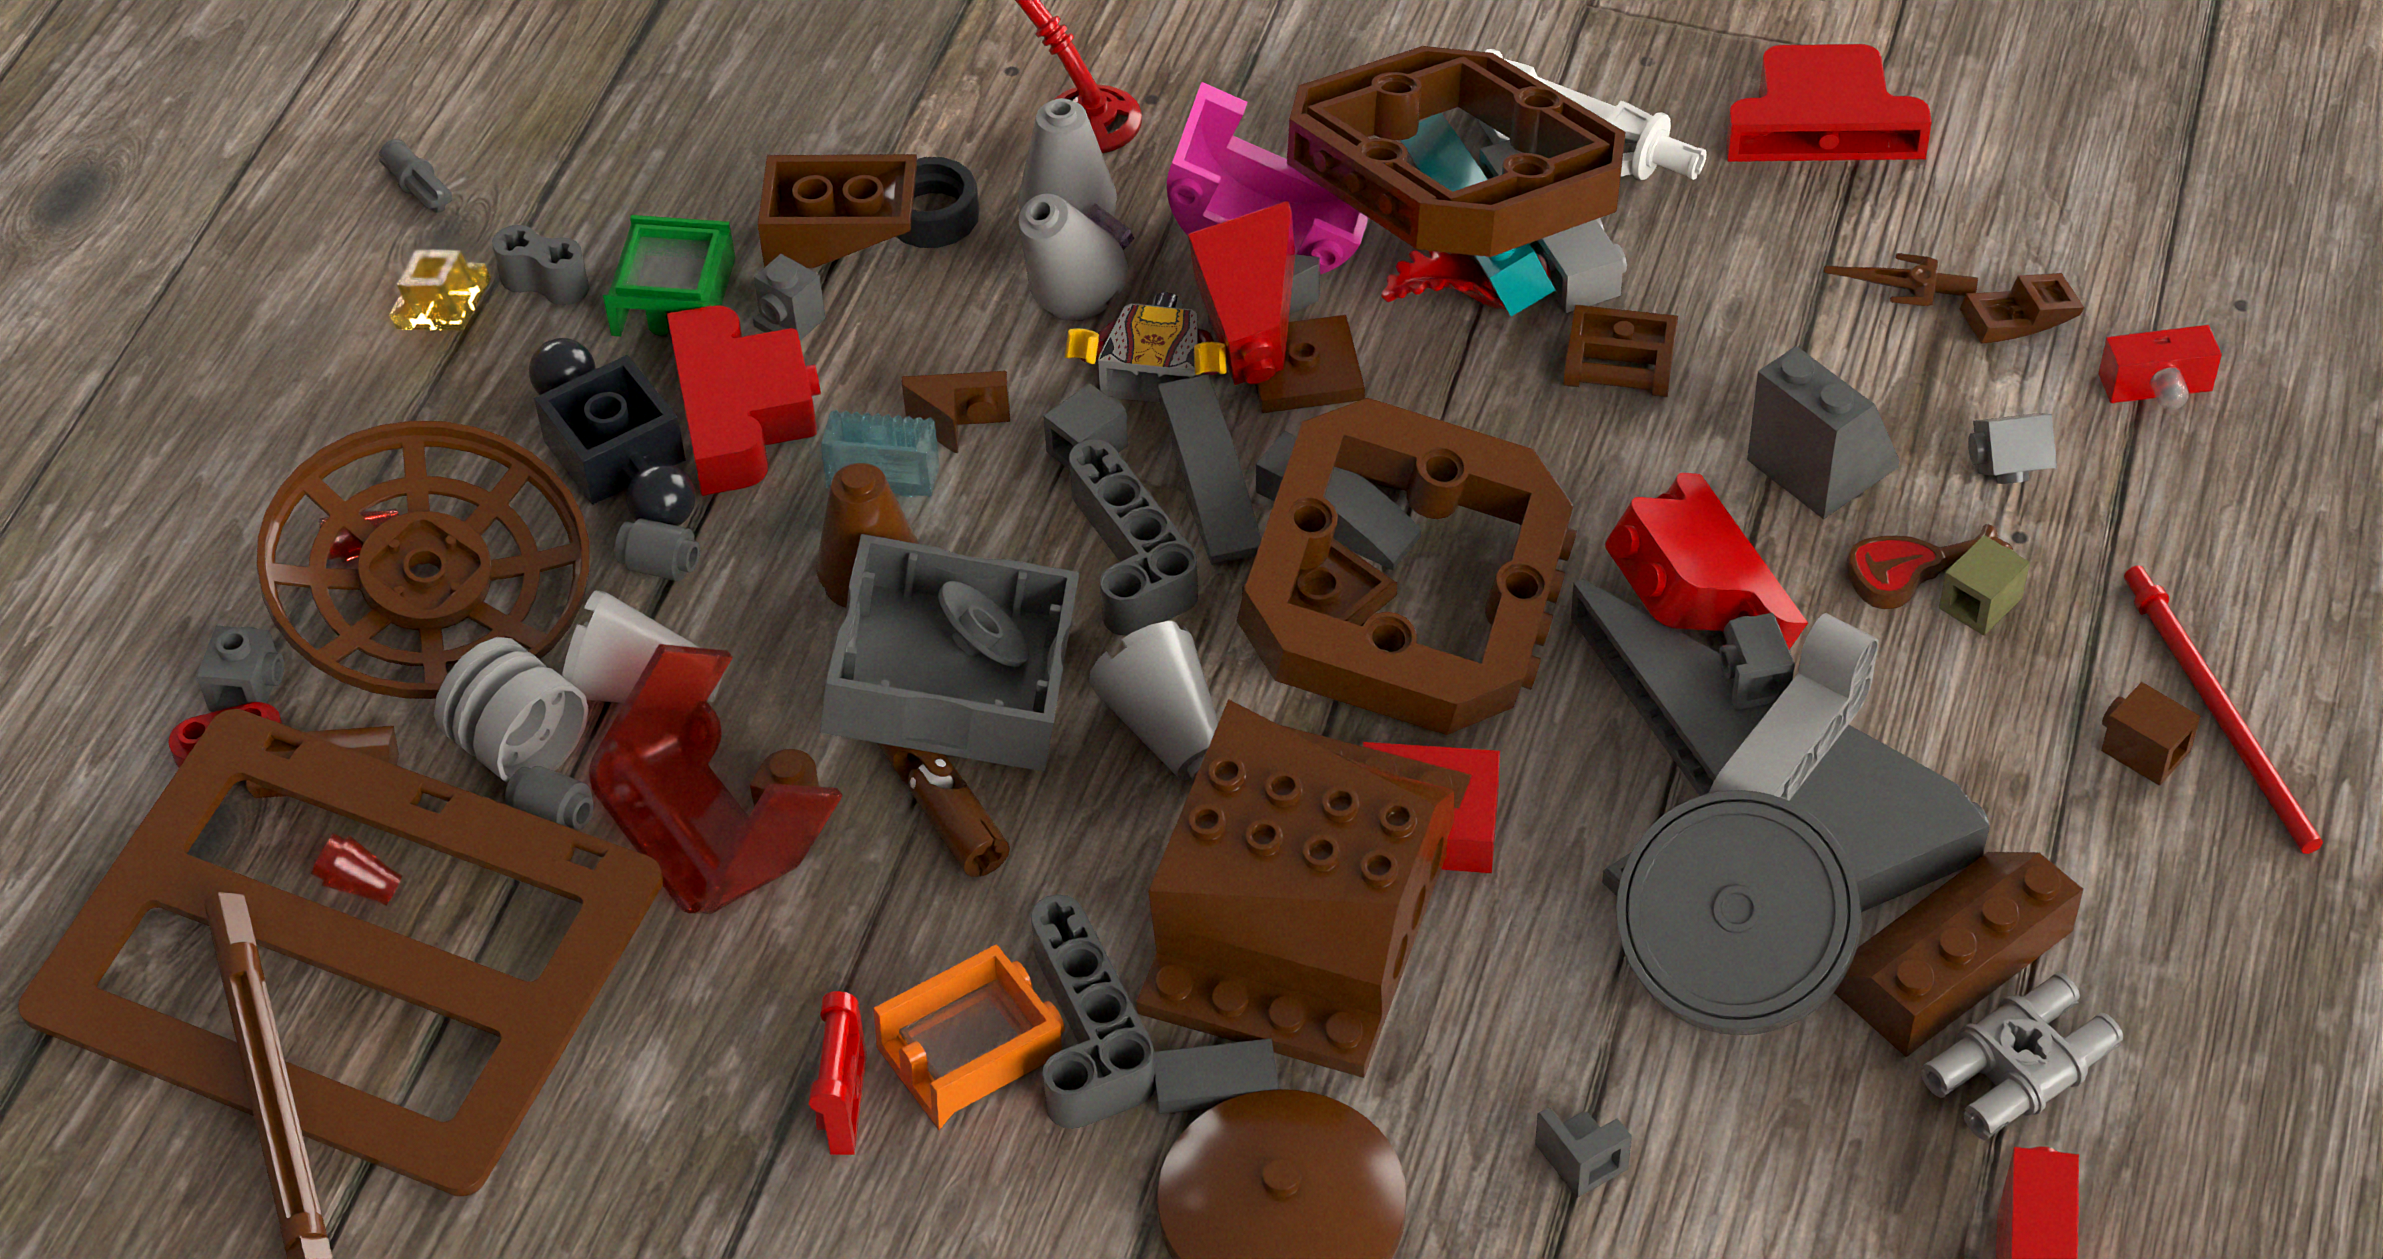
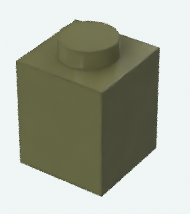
M1983 535L1945 572L1939 609L1985 636L2023 598L2030 562L2019 556L2014 550L2004 547Z

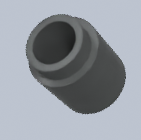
M643 518L638 519L636 522H624L615 542V558L618 563L626 564L629 571L674 581H681L687 573H692L698 564L700 556V545L694 540V534L691 529Z
M534 766L532 768L521 767L509 780L505 792L506 805L577 831L588 824L594 810L591 790L586 783L542 766Z

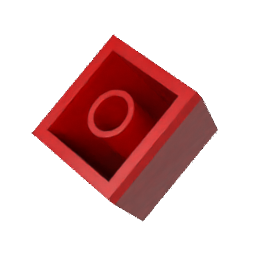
M1288 201L1188 234L1195 281L1219 343L1226 345V364L1234 386L1244 382L1249 384L1264 382L1273 377L1277 371L1284 369L1295 264L1292 212Z

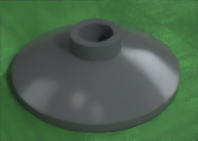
M957 581L946 582L940 588L938 597L941 607L948 621L955 629L952 633V638L961 650L974 657L981 653L991 660L1011 667L1021 666L1028 659L1029 648L1021 631L1011 618L991 599L973 587Z

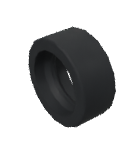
M922 157L917 159L914 198L929 193H943L958 200L949 207L936 211H917L913 209L911 230L896 237L903 243L918 248H940L955 244L968 236L978 223L979 200L977 183L974 176L960 162L948 158Z

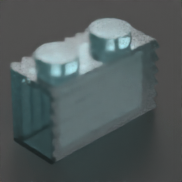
M837 410L830 412L821 443L824 473H826L825 480H827L826 488H830L833 476L841 468L854 463H868L878 467L884 473L894 494L904 497L932 496L940 463L935 422L931 418L924 421L921 417L913 420L910 416L903 419L900 415L892 418L889 414L882 417L879 413L871 416L868 412L860 415L857 411L850 414L847 410L841 414Z

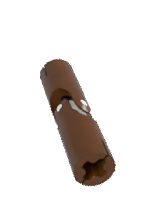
M877 743L902 781L909 787L923 812L967 875L971 877L988 875L1004 863L1010 851L1008 842L945 754Z

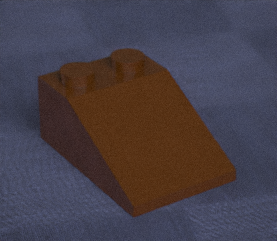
M917 154L767 155L757 224L764 268L780 254L806 268H816L909 232L911 230Z

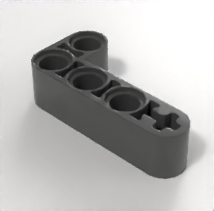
M1096 439L1082 441L1075 445L1069 455L1073 500L1120 561L1106 569L1100 578L1102 620L1105 627L1112 633L1127 636L1148 625L1167 621L1194 607L1198 600L1197 556L1193 548L1112 445Z
M1056 894L1041 899L1033 907L1031 913L1036 960L1078 1042L1077 1045L1050 1056L1044 1064L1042 1075L1047 1114L1055 1124L1063 1128L1075 1129L1132 1109L1150 1099L1155 1091L1154 1049L1152 1041L1083 907L1076 899L1068 895ZM1102 1021H1111L1108 1023H1098ZM1127 1066L1135 1067V1068L1127 1069V1070H1126V1069H1120V1068H1122V1067H1127ZM1071 1087L1079 1088L1077 1090L1072 1091L1064 1090L1066 1088Z

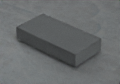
M1272 1038L1154 1052L1155 1087L1159 1114L1209 1109L1231 1098L1247 1093L1279 1089Z

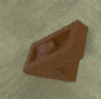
M1007 371L902 376L906 420L954 453H959L958 425L1010 422Z

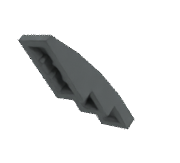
M1209 374L1158 384L1159 402L1171 431L1172 449L1185 481L1186 499L1211 565L1256 556L1261 542L1260 532L1236 450Z

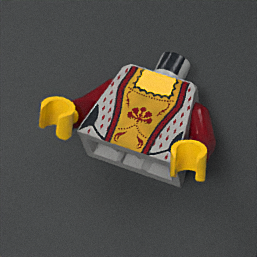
M1161 292L1153 298L1152 305L1131 303L1124 306L1118 320L1110 322L1098 333L1080 328L1068 331L1064 358L1077 357L1089 364L1098 363L1100 391L1107 396L1160 403L1158 384L1197 377L1201 373L1213 375L1220 372V374H1226V345L1215 342L1208 331L1199 329L1198 314L1192 309H1182V300L1173 293Z

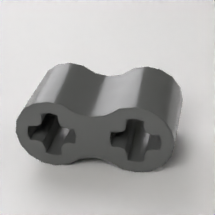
M524 225L508 226L494 235L492 240L493 251L501 284L506 289L519 293L538 292L557 305L574 304L581 301L589 291L588 278L581 246L576 241L563 237L544 238L536 234L533 229Z

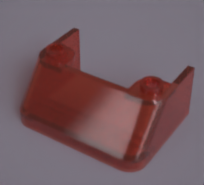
M659 644L592 757L589 768V781L596 797L637 852L652 857L657 861L663 875V887L677 906L689 914H712L796 869L805 858L843 795L838 788L768 784L748 817L708 765L720 744L722 729L716 712L707 700L733 657L727 650Z

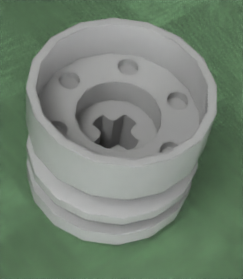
M496 637L478 644L463 655L446 675L436 696L434 717L438 730L470 755L476 756L479 762L508 784L512 775L521 767L532 768L534 766H542L553 771L557 770L576 748L585 730L589 709L585 694L552 668H546L542 661L512 638Z

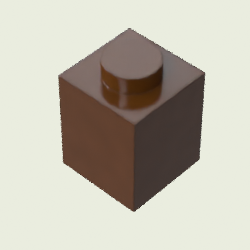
M2141 682L2126 699L2118 696L2105 712L2102 725L2107 729L2101 751L2160 786L2191 752L2201 716Z

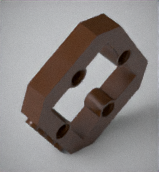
M1421 46L1298 85L1289 118L1287 164L1415 249L1492 257L1617 212L1626 132L1494 53ZM1459 107L1508 137L1510 145L1522 153L1505 158L1502 165V175L1452 192L1407 163V148L1395 140H1405L1415 136L1418 132L1419 120ZM1375 135L1379 138L1369 139L1368 137Z
M1371 398L1362 399L1302 421L1243 592L1236 621L1275 681L1438 733L1451 734L1512 709L1521 687L1529 690L1532 689L1541 658L1531 655L1534 644L1544 646L1553 619V614L1544 612L1546 601L1556 604L1565 577V572L1556 569L1558 559L1568 562L1577 534V530L1568 528L1574 506L1534 449ZM1335 467L1407 489L1406 498L1410 507L1417 514L1426 518H1447L1455 512L1458 506H1462L1520 525L1511 559L1499 568L1485 605V615L1491 627L1480 663L1417 644V632L1414 625L1406 617L1398 613L1386 611L1375 613L1366 620L1363 626L1289 603L1300 569L1316 568L1323 564L1329 555L1337 526L1338 514L1335 507L1325 498Z

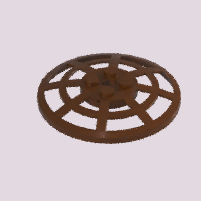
M405 421L378 425L349 434L323 447L301 463L279 487L266 509L257 544V574L262 599L274 625L290 646L314 667L340 682L371 693L405 699H436L447 675L446 665L457 663L463 655L475 646L496 637L512 638L521 646L529 649L528 652L540 660L556 646L571 627L583 604L590 569L589 537L583 514L571 491L554 470L531 451L503 436L474 426L446 421ZM424 447H443L471 452L494 460L509 468V470L491 492L462 480L427 476ZM403 448L404 478L392 479L373 485L353 495L347 501H344L322 481L333 471L357 459L387 450ZM527 481L535 486L554 507L567 531L570 544L542 551L537 550L536 542L528 526L517 512L509 506V503ZM428 494L457 498L472 503L477 508L465 521H462L445 513L430 511ZM306 495L329 516L314 539L309 556V567L275 563L276 549L282 529L294 507ZM407 496L408 513L393 517L377 528L360 515L363 511L381 502ZM497 519L511 534L521 555L491 560L488 547L481 535ZM343 529L363 544L359 555L358 569L326 568L330 549ZM418 564H432L440 571L432 577L421 578L415 576L410 570ZM573 564V580L568 600L552 630L546 634L522 623L535 602L540 583V572ZM523 576L520 595L508 615L484 602L489 592L491 581ZM276 584L310 588L312 598L320 615L338 637L318 650L310 645L290 623L279 600ZM328 589L361 590L365 601L372 610L351 626L335 608ZM469 618L490 630L487 635L472 643L444 650L443 628L456 625ZM390 623L406 629L419 630L421 652L394 649L371 639ZM356 650H359L369 656L389 663L423 666L425 683H405L376 678L339 664V662Z

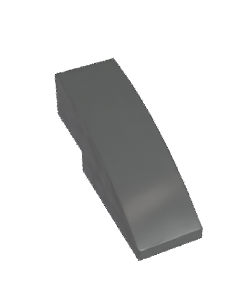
M1284 430L1256 463V493L1275 501L1297 436ZM1337 467L1334 468L1325 498L1335 507L1338 514L1333 538L1352 552L1394 570L1420 539L1422 529L1399 506L1365 478Z

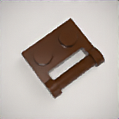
M1575 305L1563 385L1579 387L1580 382L1645 389L1652 390V396L1668 397L1678 316ZM1587 357L1655 365V370L1583 362V359Z

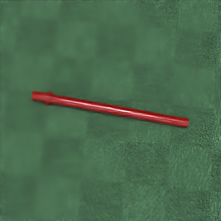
M2137 565L2128 569L2124 574V580L2136 596L2134 605L2139 613L2149 616L2303 854H2310L2318 850L2322 846L2323 840L2168 606L2169 595L2161 585L2153 583L2143 566Z

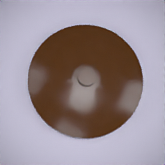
M1289 1089L1257 1091L1231 1098L1209 1109L1195 1119L1174 1142L1166 1156L1158 1182L1159 1224L1163 1240L1172 1259H1392L1399 1246L1406 1219L1405 1177L1396 1152L1388 1139L1367 1117L1352 1107L1330 1097L1307 1091Z

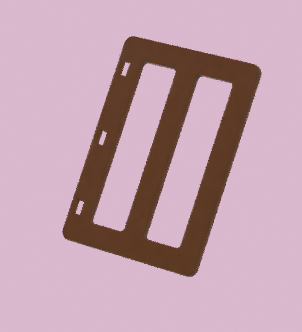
M229 709L221 712L211 721L22 994L18 1010L25 1023L32 1029L254 1116L237 1042L97 988L99 981L150 909L162 908L209 926L204 904L211 895L217 892L245 895L257 945L501 1038L500 1043L454 1118L446 1122L437 1121L285 1061L303 1136L451 1195L468 1196L481 1189L661 890L663 875L657 861L647 855L241 709ZM274 739L298 747L290 759L264 751L272 744ZM249 780L267 789L579 902L583 906L540 977L534 981H524L188 855V851L232 786L239 781ZM423 793L447 801L440 814L417 806ZM576 848L602 857L594 870L570 862Z

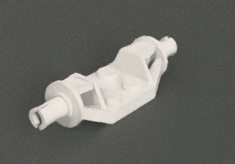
M1487 49L1485 51L1494 53L1503 59L1502 54L1498 50ZM1504 59L1626 132L1625 143L1637 145L1634 152L1623 153L1621 177L1633 174L1635 178L1645 180L1653 173L1657 165L1683 174L1692 180L1696 179L1697 174H1700L1706 160V150L1669 137L1671 126L1670 118L1667 114L1659 112L1652 116L1624 101H1620L1617 106H1613L1537 76L1534 67ZM1478 120L1493 144L1509 140L1505 135Z

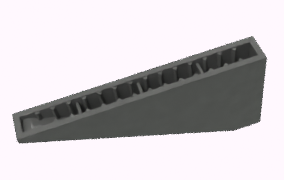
M1585 579L1573 582L1572 621L1699 796L1709 794L1711 786L1721 769L1774 703L1735 711L1732 705L1734 678L1727 679L1721 667L1720 653L1674 628L1663 625L1649 614ZM1851 725L1846 727L1789 800L1824 824L1845 851L1857 881L1861 912L1968 867L1983 856L1990 828L1988 818L1982 807L1976 802H1971L1958 784Z

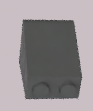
M1798 346L1793 347L1758 371L1747 460L1822 519L1827 518L1899 468V457L1876 405Z

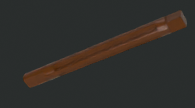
M217 892L205 901L204 906L287 1259H333L245 895Z

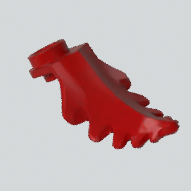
M1412 250L1408 255L1413 260V263L1399 261L1396 264L1399 274L1387 276L1388 285L1381 293V297L1386 302H1391L1397 298L1406 297L1410 292L1419 295L1426 288H1431L1434 291L1450 288L1469 295L1489 307L1506 310L1481 268L1466 254L1451 253L1450 255L1446 252L1429 251L1431 257L1428 258L1418 250ZM1536 254L1551 281L1549 264L1541 255Z

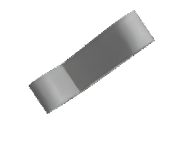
M1827 613L1822 614L1807 635L1801 652L1798 674L1721 769L1709 793L1730 790L1757 791L1789 801L1853 720L1866 700L1872 684L1879 640Z

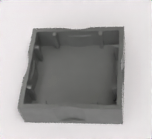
M861 534L849 583L845 620L838 630L825 684L820 733L1045 772L1079 572L1007 559L969 557L946 551L939 547ZM957 581L973 587L991 599L1011 618L1021 631L1029 648V657L1021 666H1007L991 660L981 653L976 657L970 656L957 646L952 638V633L955 629L948 621L938 597L940 588L946 582Z

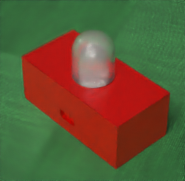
M2209 325L2106 337L2098 374L2110 403L2157 398L2162 407L2176 410L2185 405L2189 394L2213 391L2222 353Z

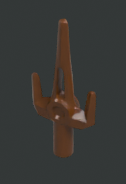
M1902 253L1896 254L1895 258L1920 265L1915 266L1913 269L1826 265L1823 270L1826 274L1908 289L1915 296H1892L1890 301L1892 303L1917 306L1933 305L1934 293L1957 296L1976 293L1978 277L1938 273V260L1934 258Z

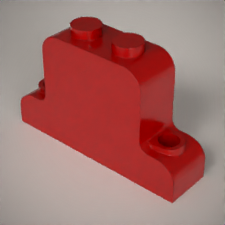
M1776 45L1767 49L1763 55L1759 98L1738 100L1730 108L1726 143L1728 162L1926 159L1932 125L1930 108L1926 102L1919 98L1893 96L1887 92L1881 54L1870 45Z
M1679 473L1667 492L1659 495L1657 498L1635 497L1605 541L1606 550L1649 613L1665 626L1675 629L1716 630L1724 632V628L1729 621L1738 617H1752L1774 613L1790 650L1808 624L1701 474Z

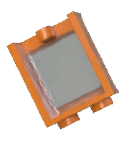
M997 944L873 1008L877 1049L938 1130L958 1110L1039 1068L1046 1063L1050 1056L1062 1050L1061 1034L1065 1032V1025L1059 1011L1052 1002H1042L1034 992L1031 979L1023 965L1018 961L1011 963Z

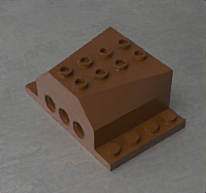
M1228 699L1148 891L1156 955L1136 1002L1138 1014L1235 1042L1272 1038L1274 1053L1364 1078L1446 858L1447 838L1454 822V808L1459 809L1471 775L1282 726Z

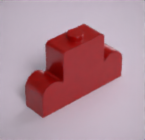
M706 306L667 313L702 496L756 485L764 479L768 472L765 445L809 438L817 434L812 396L821 395L816 365L805 366L799 334L796 329L789 328L742 337L740 320L737 313L725 306Z

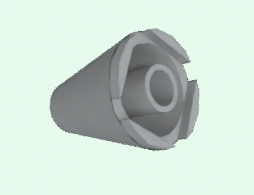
M1063 98L1052 100L1040 107L1036 114L1018 195L1020 212L1023 206L1033 197L1041 194H1054L1064 199L1101 228H1104L1115 215L1117 193L1086 110L1082 105L1072 100Z
M1041 194L1033 197L1023 206L1019 214V227L1029 288L1036 302L1061 320H1083L1100 314L1108 307L1106 302L1116 291L1120 294L1126 283L1128 264L1124 250L1119 242L1110 233L1057 195Z
M596 590L591 594L584 609L594 613L590 622L586 621L584 625H576L562 672V677L584 693L586 700L696 710L700 709L704 700L714 701L723 676V671L715 668V656L609 593Z
M1174 621L1151 624L1121 639L1126 649L1117 654L1113 659H1111L1107 651L1099 657L1090 671L1089 683L1096 695L1178 779H1192L1194 782L1219 722L1195 643L1188 629L1184 626L1181 630Z

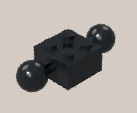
M556 338L539 346L530 360L529 378L533 388L540 395L535 397L534 401L543 439L591 504L594 505L627 489V506L636 521L643 518L675 526L683 524L693 511L695 489L689 476L682 469L675 466L686 461L678 417L628 355L596 369L591 353L578 341L569 338Z

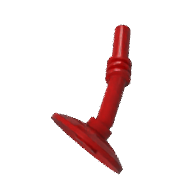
M1015 0L1037 28L1035 35L1038 38L1044 37L1042 40L1043 45L1051 46L1049 49L1050 54L1058 55L1076 86L1063 92L1055 99H1070L1079 95L1073 101L1082 105L1086 110L1102 153L1119 149L1133 140L1142 124V113L1138 102L1121 89L1096 84L1072 42L1074 39L1073 34L1065 33L1068 29L1066 25H1059L1061 20L1059 16L1052 17L1040 0ZM1117 114L1128 117L1119 129L1108 134L1105 127L1116 119Z

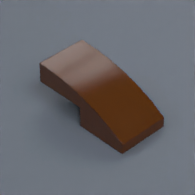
M2053 273L2018 275L2011 291L1967 293L1959 309L1982 344L2016 339L2053 328L2080 316L2084 306L2063 274Z

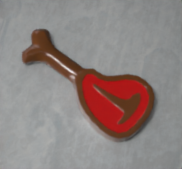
M1989 524L1983 526L1981 533L1976 538L1943 547H1938L1909 536L1872 537L1861 540L1852 546L1847 559L1848 576L1855 591L1866 603L1879 609H1895L1906 604L1921 583L1936 578L1942 570L1951 567L1983 535L2012 550L2013 548L2009 543L1999 539L1996 528Z

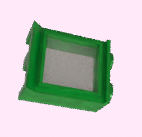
M631 215V225L609 293L603 295L611 336L621 337L630 309L645 310L649 330L655 335L664 336L669 332L667 313L706 306H722L736 258L730 222Z

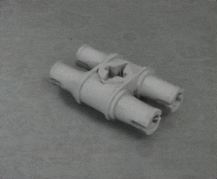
M2057 972L2023 997L2019 995L2007 996L1999 1003V1008L1976 1024L1970 1023L1963 1026L1957 1036V1042L1931 1061L1925 1063L1922 1066L1921 1076L1925 1085L1933 1094L1944 1098L1977 1073L1985 1074L1996 1087L1965 1108L1964 1120L1968 1128L1978 1138L1987 1140L2022 1114L2026 1116L2040 1114L2045 1109L2048 1101L2069 1086L2077 1087L2082 1084L2088 1074V1067L2121 1045L2120 1041L2123 1040V1033L2115 1020L2105 1013H2099L2066 1038L2060 1036L2049 1026L2050 1022L2076 1006L2080 996L2074 982L2065 974Z

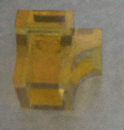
M416 250L397 284L401 294L389 315L396 329L464 330L491 280V276L484 263H466L461 251Z

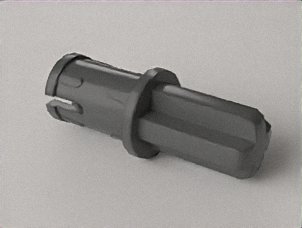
M392 139L382 146L379 156L383 158H380L379 161L398 178L399 187L407 194H414L427 208H431L435 213L444 211L445 205L452 201V193L434 175L433 166L426 159L417 157L403 140Z

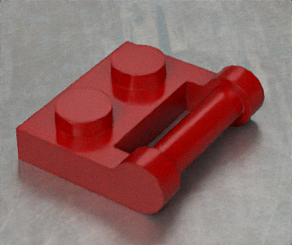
M833 991L825 994L822 998L820 1017L825 1022L818 1080L811 1084L809 1106L816 1111L817 1130H826L830 1154L855 1155L867 1050L857 998L847 992Z

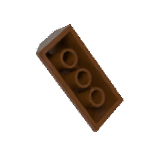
M1987 852L1860 945L1856 950L1845 978L1834 994L1907 1057L2073 932L2084 889L2040 852Z

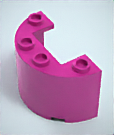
M1201 82L1167 177L1168 202L1177 223L1188 236L1189 233L1288 201L1292 212L1295 254L1320 257V275L1346 262L1361 244L1368 217L1289 166L1287 159L1233 136L1248 102Z

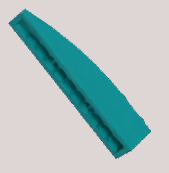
M1442 113L1430 116L1420 122L1415 136L1400 140L1407 148V152L1418 170L1452 192L1488 180ZM1529 243L1492 257L1472 255L1511 317L1555 291L1554 286Z

